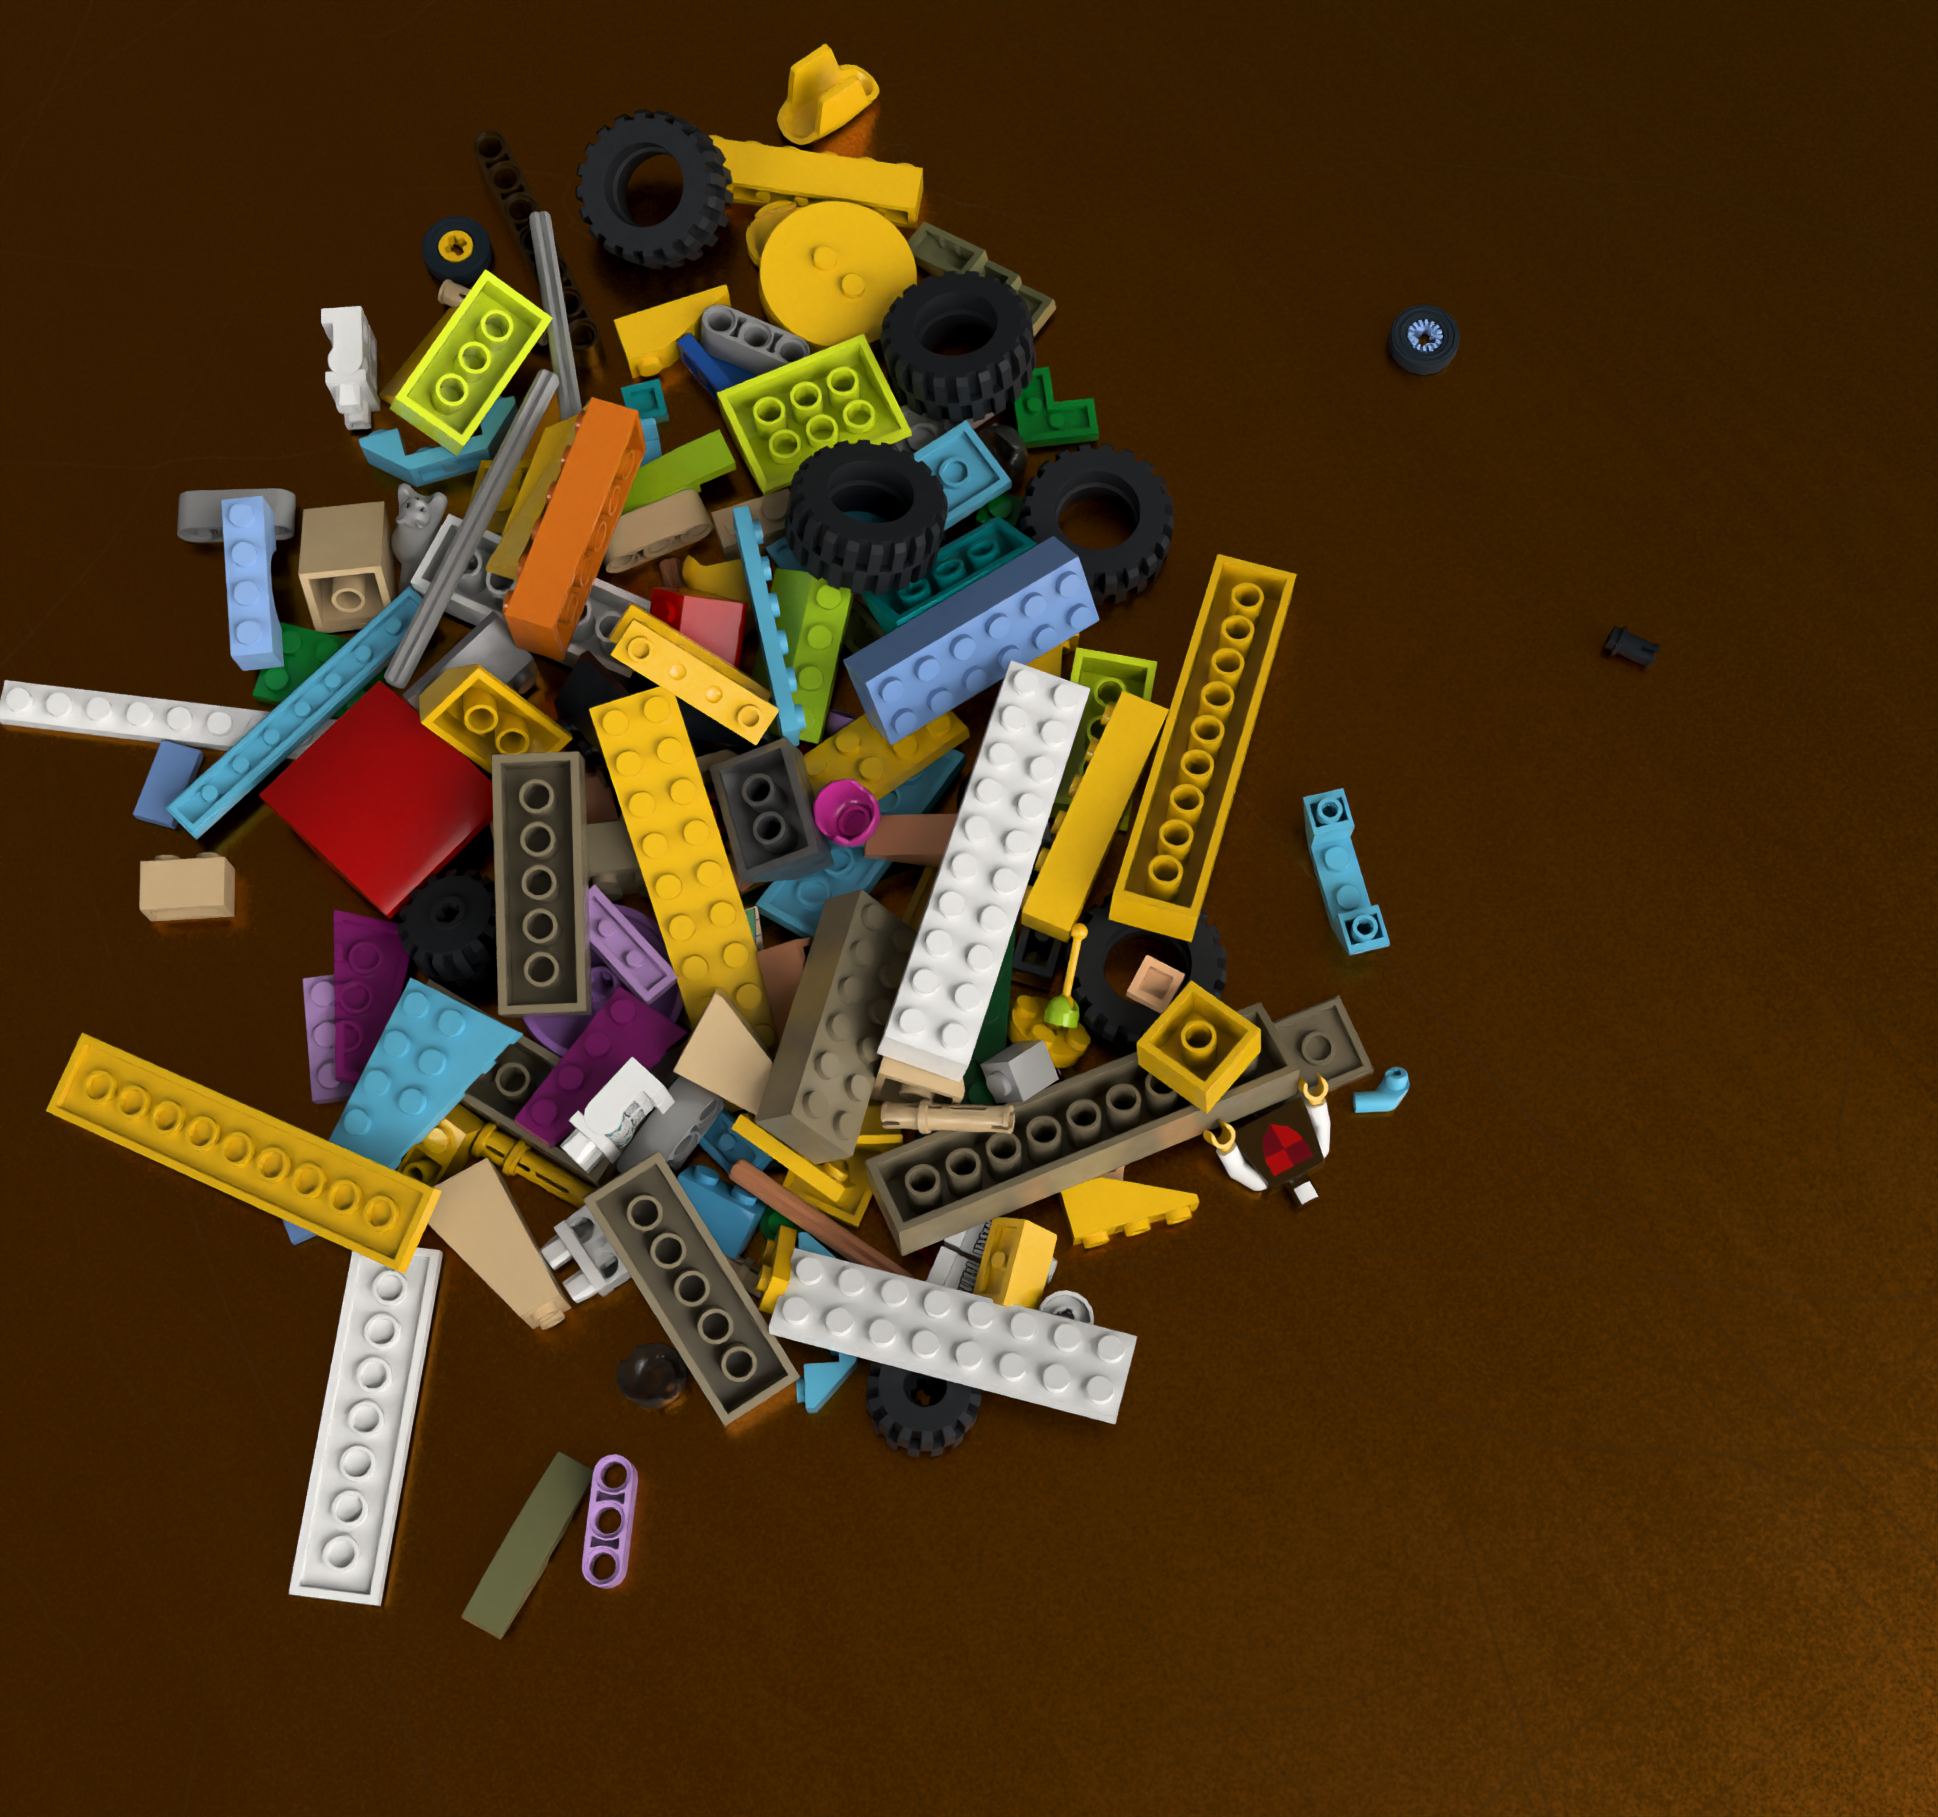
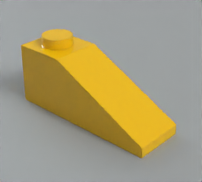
M721 285L614 319L617 336L632 378L653 376L662 369L670 367L680 358L677 341L690 333L696 341L700 340L703 312L712 305L721 304L731 307L727 285Z

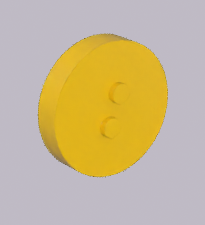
M842 201L819 202L793 212L782 220L771 233L761 257L758 281L759 296L764 313L770 324L804 339L809 345L810 355L861 334H864L874 353L882 348L881 333L883 332L882 322L884 316L890 312L889 307L897 297L903 298L905 289L912 284L917 286V271L912 251L906 239L885 217L859 204Z

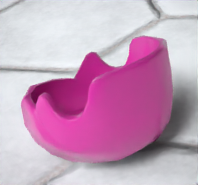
M854 779L831 781L819 791L812 805L814 822L817 828L827 839L842 847L850 846L853 848L863 845L876 833L881 820L879 802L872 792Z

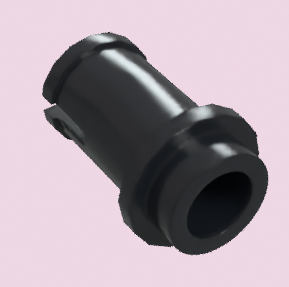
M1614 626L1604 644V648L1610 650L1609 655L1615 656L1617 653L1649 669L1656 658L1653 655L1658 653L1660 645L1627 632L1628 627L1626 626L1622 628Z

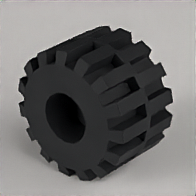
M458 869L446 870V877L439 879L435 874L426 879L428 885L422 890L416 887L409 894L412 903L410 905H402L399 913L404 922L398 924L397 929L398 935L403 941L401 945L427 980H433L456 994L459 988L465 995L476 994L477 986L484 985L488 990L497 985L494 980L497 977L494 881L487 875L482 878L478 871L467 869L463 876Z
M873 1361L867 1378L866 1411L867 1415H871V1426L877 1436L882 1433L887 1438V1446L895 1451L898 1446L908 1449L907 1456L918 1458L920 1451H930V1456L933 1457L941 1455L944 1447L948 1445L954 1449L963 1441L964 1434L967 1431H971L981 1403L982 1389ZM918 1390H924L926 1395H931L928 1405H923L922 1401L916 1398Z

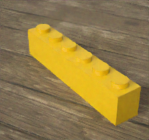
M708 135L713 139V145L721 149L726 158L723 166L731 171L733 180L731 184L726 185V190L733 193V202L763 207L776 201L796 202L797 207L803 208L826 201L850 202L879 213L894 226L916 229L923 193V168L914 167L909 163L903 162L892 164L878 162L869 157L857 159L838 156L828 151L816 153L802 151L793 146L775 147L763 145L752 140L740 142L727 140L717 135Z
M1123 690L1117 703L1109 701L1100 723L1106 726L1100 739L1092 738L1084 757L1085 761L1090 762L1083 776L1077 773L1070 786L1067 797L1073 799L1067 812L1059 811L1052 826L1051 834L1056 835L1051 849L1043 847L1036 861L1034 870L1039 872L1034 886L1027 884L1020 909H1022L1021 924L1068 944L1071 937V928L1077 924L1164 729L1169 709Z

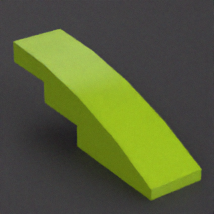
M720 429L680 446L640 467L620 516L684 490L693 489L699 493L701 492L700 484L736 470L735 460Z

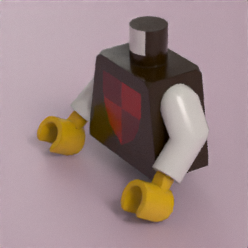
M1317 1072L1318 1083L1312 1090H1308L1307 1083L1302 1077L1299 1078L1298 1089L1308 1098L1305 1103L1302 1097H1299L1237 1130H1234L1226 1122L1218 1120V1124L1222 1127V1133L1217 1139L1209 1130L1206 1129L1203 1132L1204 1139L1217 1147L1216 1153L1231 1178L1254 1191L1263 1190L1268 1196L1287 1187L1298 1208L1320 1197L1309 1175L1322 1168L1325 1163L1324 1158L1329 1153L1331 1123L1327 1102L1324 1098L1328 1092V1084Z

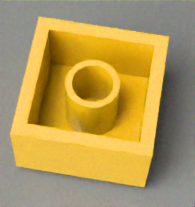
M1191 980L1136 1043L1138 1065L1208 1114L1261 1052V1029Z

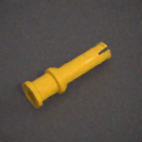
M493 1122L485 1125L472 1147V1156L475 1158L480 1156L488 1158L491 1162L502 1167V1173L505 1175L515 1176L519 1174L579 1209L586 1205L582 1197L597 1187L587 1184L564 1169L530 1151L531 1146L525 1141H516L497 1130V1125Z

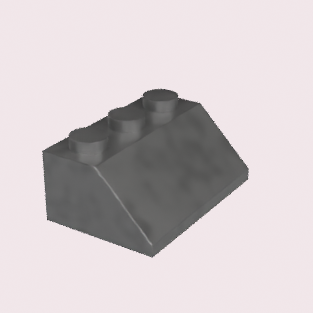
M492 611L402 696L405 702L420 714L419 695L446 669L478 663L517 694L527 692L534 685L539 670L534 658L528 651L516 648L511 631L508 630L507 625Z
M786 737L709 766L741 882L796 880L834 866L827 838L814 822L812 805L815 801V796L802 752Z

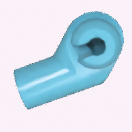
M1391 1067L1386 1071L1385 1077L1375 1091L1353 1092L1354 1113L1385 1112L1395 1109L1409 1090L1410 1082L1407 1071L1401 1067Z

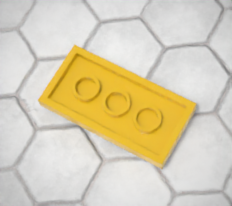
M949 710L895 744L890 745L869 723L866 714H863L803 755L815 799L819 791L831 781L854 779L872 792L878 801L964 742L970 735L968 727L952 710Z

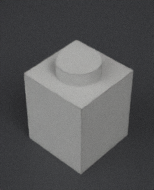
M1044 1040L1015 1042L980 1064L986 1078L987 1087L993 1095L995 1103L1024 1102L1059 1080Z

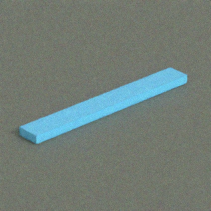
M411 586L405 589L165 809L196 840L202 836L390 664L423 598Z

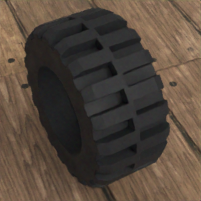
M648 109L636 110L634 118L627 114L614 118L616 126L610 128L604 125L596 132L600 139L595 145L590 142L587 144L583 151L588 155L585 165L579 163L576 175L582 178V186L575 187V195L577 200L584 202V206L580 207L578 211L582 221L591 225L588 232L595 241L604 244V249L613 255L650 269H662L664 265L670 268L684 266L685 258L695 261L703 255L701 247L704 244L712 247L719 239L714 234L719 225L725 228L729 220V216L724 214L725 205L732 206L733 193L726 190V185L731 184L733 180L731 171L723 166V163L726 161L721 149L713 145V139L705 132L669 112L658 110L654 114ZM666 154L676 159L680 165L683 174L682 197L675 211L666 220L649 227L641 226L632 219L628 210L626 194L629 180L637 167L645 160L656 155Z
M954 270L946 271L944 276L937 278L934 275L923 278L922 284L918 286L912 284L905 289L903 298L897 297L889 307L890 312L884 316L881 345L890 387L894 389L895 396L901 403L908 404V409L920 416L926 413L927 418L930 420L941 422L942 419H950L952 424H961L964 419L973 418L974 422L984 420L986 414L993 412L996 415L1005 410L1007 402L1013 404L1023 394L1022 389H1026L1033 378L1032 371L1036 368V353L1032 318L1028 311V305L1020 295H1017V291L1006 282L1001 285L1000 279L989 274L982 277L979 276L977 271L966 270L965 274H956ZM958 338H973L986 342L981 348L964 355L946 356L931 352L938 345Z
M847 440L837 442L831 449L828 446L819 449L814 453V456H809L800 464L799 470L795 472L791 483L784 529L786 530L785 538L788 547L793 551V556L802 567L807 565L808 573L817 580L823 578L827 580L828 586L838 590L840 587L851 589L850 593L862 595L863 591H872L873 595H882L887 593L888 589L893 588L896 592L907 588L910 582L913 584L918 582L926 575L928 570L932 569L937 560L947 518V496L937 476H931L932 471L930 467L922 460L920 462L915 461L912 453L904 449L901 452L894 450L893 445L881 442V445L870 444V440H858L856 444H849ZM843 512H868L878 515L889 522H863L851 518Z
M1102 443L1101 449H1091L1090 444L1077 445V452L1070 454L1068 449L1056 453L1054 464L1050 460L1045 461L1038 468L1037 477H1031L1025 487V497L1021 500L1019 531L1035 541L1037 545L1055 536L1079 556L1095 606H1103V601L1107 598H1112L1114 604L1125 601L1128 591L1131 590L1133 594L1137 595L1146 589L1147 579L1150 581L1156 579L1161 572L1162 562H1166L1175 519L1173 517L1174 504L1172 496L1166 494L1168 485L1162 476L1157 475L1153 477L1154 466L1146 459L1139 463L1135 460L1136 453L1124 448L1122 453L1113 451V445ZM1092 500L1104 501L1117 506L1126 513L1133 523L1134 531L1126 541L1115 547L1094 550L1084 548L1069 540L1061 531L1058 519L1067 509L1075 504Z
M1111 893L1104 897V902L1101 906L1093 904L1085 912L1084 920L1077 922L1087 927L1088 934L1081 942L1070 996L1076 1000L1079 1006V1023L1083 1026L1087 1025L1091 1029V1037L1099 1043L1104 1039L1112 1042V1049L1124 1053L1125 1047L1136 1049L1137 1052L1136 1043L1161 1014L1145 1005L1127 1001L1110 987L1105 976V962L1110 951L1120 943L1136 938L1152 939L1168 946L1179 957L1185 974L1182 987L1173 1000L1191 980L1220 1000L1227 977V971H1225L1227 955L1225 947L1219 944L1221 938L1216 925L1209 926L1206 923L1208 914L1202 908L1192 942L1108 920L1113 895ZM1072 936L1070 943L1067 945L1063 970V983L1065 982L1071 947L1073 943Z

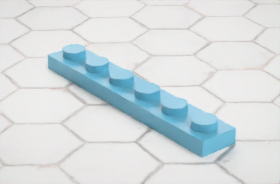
M749 505L733 508V526L772 702L774 706L779 708L776 720L780 738L786 737L794 746H798L799 730L806 729L802 705H794L791 692L797 691L793 667L785 668L783 655L789 654L786 633L784 629L777 630L774 618L780 617L776 592L768 593L766 581L772 580L768 556L760 557L758 544H764L761 523L759 519L752 520Z

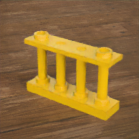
M630 602L609 635V640L616 644L610 653L612 657L755 745L758 744L779 711V708L768 702L771 697L770 688L633 602Z

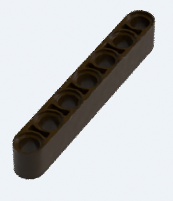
M493 130L483 131L475 137L472 144L479 172L541 297L529 224L530 214L541 212L504 136ZM498 154L495 157L488 158L490 155ZM506 185H513L510 188H503ZM524 215L528 216V217L525 218V219H521V220L517 219V218H519L520 216H524ZM555 240L566 310L576 309L573 313L567 314L574 363L580 368H592L602 361L605 352L599 328ZM582 341H592L587 346H577Z

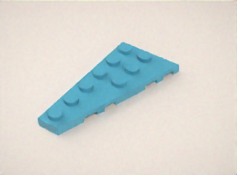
M410 978L329 1141L395 1170L402 1163L401 1158L414 1144H420L433 1128L462 1100L466 1089L482 1073L486 1074L497 1063L495 1059L509 1044L514 1045L523 1033L416 979Z

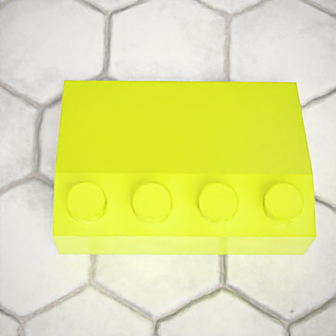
M864 334L717 392L722 419L738 452L764 496L790 486L795 472L799 470L800 464L809 456H814L816 451L825 446L831 449L837 442L847 440L849 444H856L858 440H870V444L881 445V442L893 444L912 436V431Z

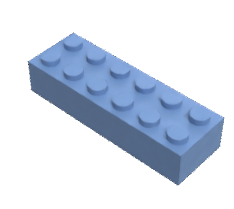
M1052 536L843 661L869 723L890 745H893L1003 679L1011 660L1026 665L1100 619L1079 556L1055 536Z

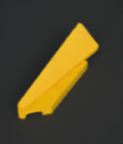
M588 404L582 410L586 411ZM578 414L545 428L502 532V540L485 567L487 572L518 581L517 568L520 558L524 553L529 554L534 542L531 538L533 526L538 517H544L548 507L546 496L549 486L553 481L558 482L562 472L560 463L563 451L567 445L572 446L576 437L575 423Z

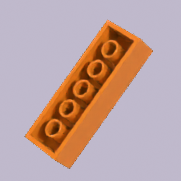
M591 397L586 411L581 410L577 416L575 423L576 437L572 446L567 445L563 451L560 463L562 472L558 482L553 481L549 486L546 496L548 507L544 517H538L535 521L531 536L534 542L529 554L524 553L520 558L517 568V577L519 579L514 591L509 590L502 606V613L505 615L508 630L511 631L516 648L562 662L647 449L638 410Z

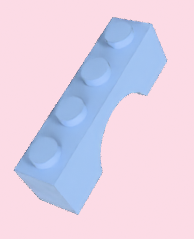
M263 496L221 500L231 657L243 671L284 667L282 629L275 608L271 582V560L273 552L276 551L274 512Z

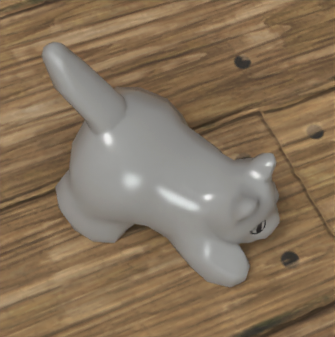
M406 483L398 486L399 515L396 518L395 529L391 533V549L401 563L399 595L409 586L413 588L411 580L442 526L440 523L448 504L447 497L443 493L436 492L431 496H423Z

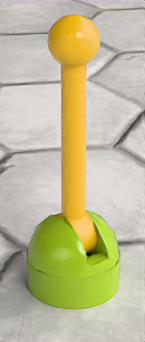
M1077 923L1071 928L1073 943L1061 995L1055 996L1049 1001L1045 1010L1044 1022L1063 1027L1077 1028L1080 1016L1079 1006L1070 995L1081 942L1088 934L1087 927L1084 924Z

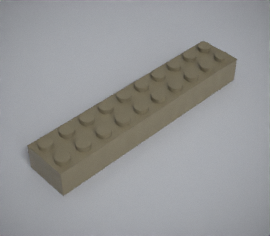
M1259 1002L1236 1011L1261 1029V1052L1208 1114L1139 1066L1137 1052H1134L1049 1086L1024 1102H1012L1002 1105H1012L1014 1108L1015 1123L1011 1134L941 1130L865 1160L870 1189L901 1255L905 1256L1203 1134L1206 1129L1210 1131L1220 1127L1221 1125L1218 1124V1120L1229 1123L1297 1095L1300 1069L1262 1003Z

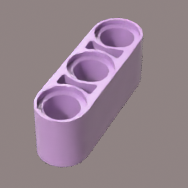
M617 1454L607 1455L601 1458L595 1465L582 1558V1572L585 1579L592 1585L604 1589L614 1588L619 1585L627 1573L638 1485V1472L635 1466L626 1458ZM614 1465H623L627 1471L626 1481L618 1488L607 1487L605 1483L607 1470ZM608 1510H618L621 1515L620 1527L611 1534L603 1533L599 1525L601 1516ZM609 1554L616 1562L615 1572L608 1579L599 1580L594 1573V1564L599 1557Z

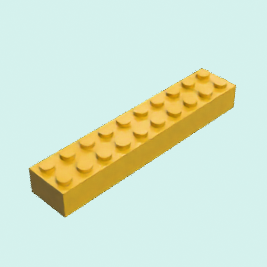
M1217 554L1114 888L1108 920L1192 942L1291 601L1297 574Z

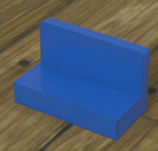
M690 333L677 341L681 361L718 405L717 392L757 377L754 373L709 355L701 347V342L698 343Z

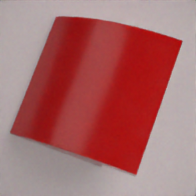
M380 680L258 795L281 820L306 842L326 865L389 919L401 910L402 905H406L411 900L409 894L416 887L421 890L427 884L426 879L443 869L493 820L492 781L463 753L421 724L420 714Z

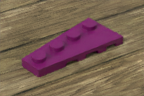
M334 909L335 1081L357 1085L401 998L411 957L401 945L403 941L398 935L397 923Z
M618 986L514 1118L515 1125L551 1149L576 1129L569 1119L577 1111L584 1115L585 1108L631 1057L635 1058L644 1068L650 1070L673 1047H678L689 1039V1032Z

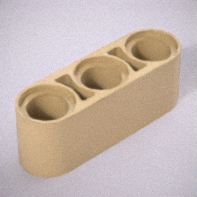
M693 489L684 490L620 516L602 561L608 573L623 572L699 541L709 535L714 526L699 493Z

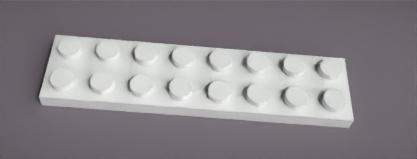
M417 1247L406 1273L393 1270L352 1251L288 1594L381 1606L443 1252L440 1250Z
M794 1248L790 1260L792 1263L790 1282L784 1295H779L769 1324V1334L1116 1424L1137 1336L1014 1304L1010 1307L994 1304L991 1298Z

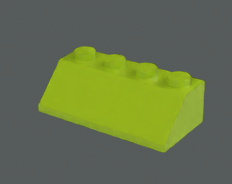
M776 568L770 593L776 592L780 608V617L774 618L777 630L784 629L786 633L789 654L783 655L785 668L793 667L797 691L791 692L794 705H802L806 729L799 730V741L819 745L822 743L826 718L831 704L854 594L850 593L851 589L840 587L838 590L830 587L827 584V580L823 578L817 580L808 572ZM759 643L752 678L769 688ZM770 697L768 702L773 705L772 697ZM775 716L767 731L780 737Z

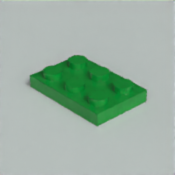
M279 622L282 629L284 667L261 669L252 696L256 701L278 706L350 639ZM389 664L329 719L338 720L379 680L387 686L388 683L384 678V674Z

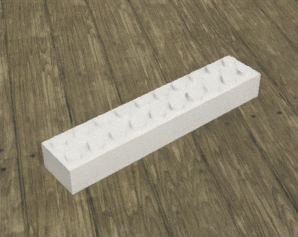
M1011 660L1001 683L877 1054L957 1082L961 1081L969 1066L1090 688Z

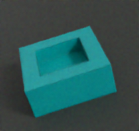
M659 379L621 387L625 407L638 410L640 420L654 418L656 423L669 421Z

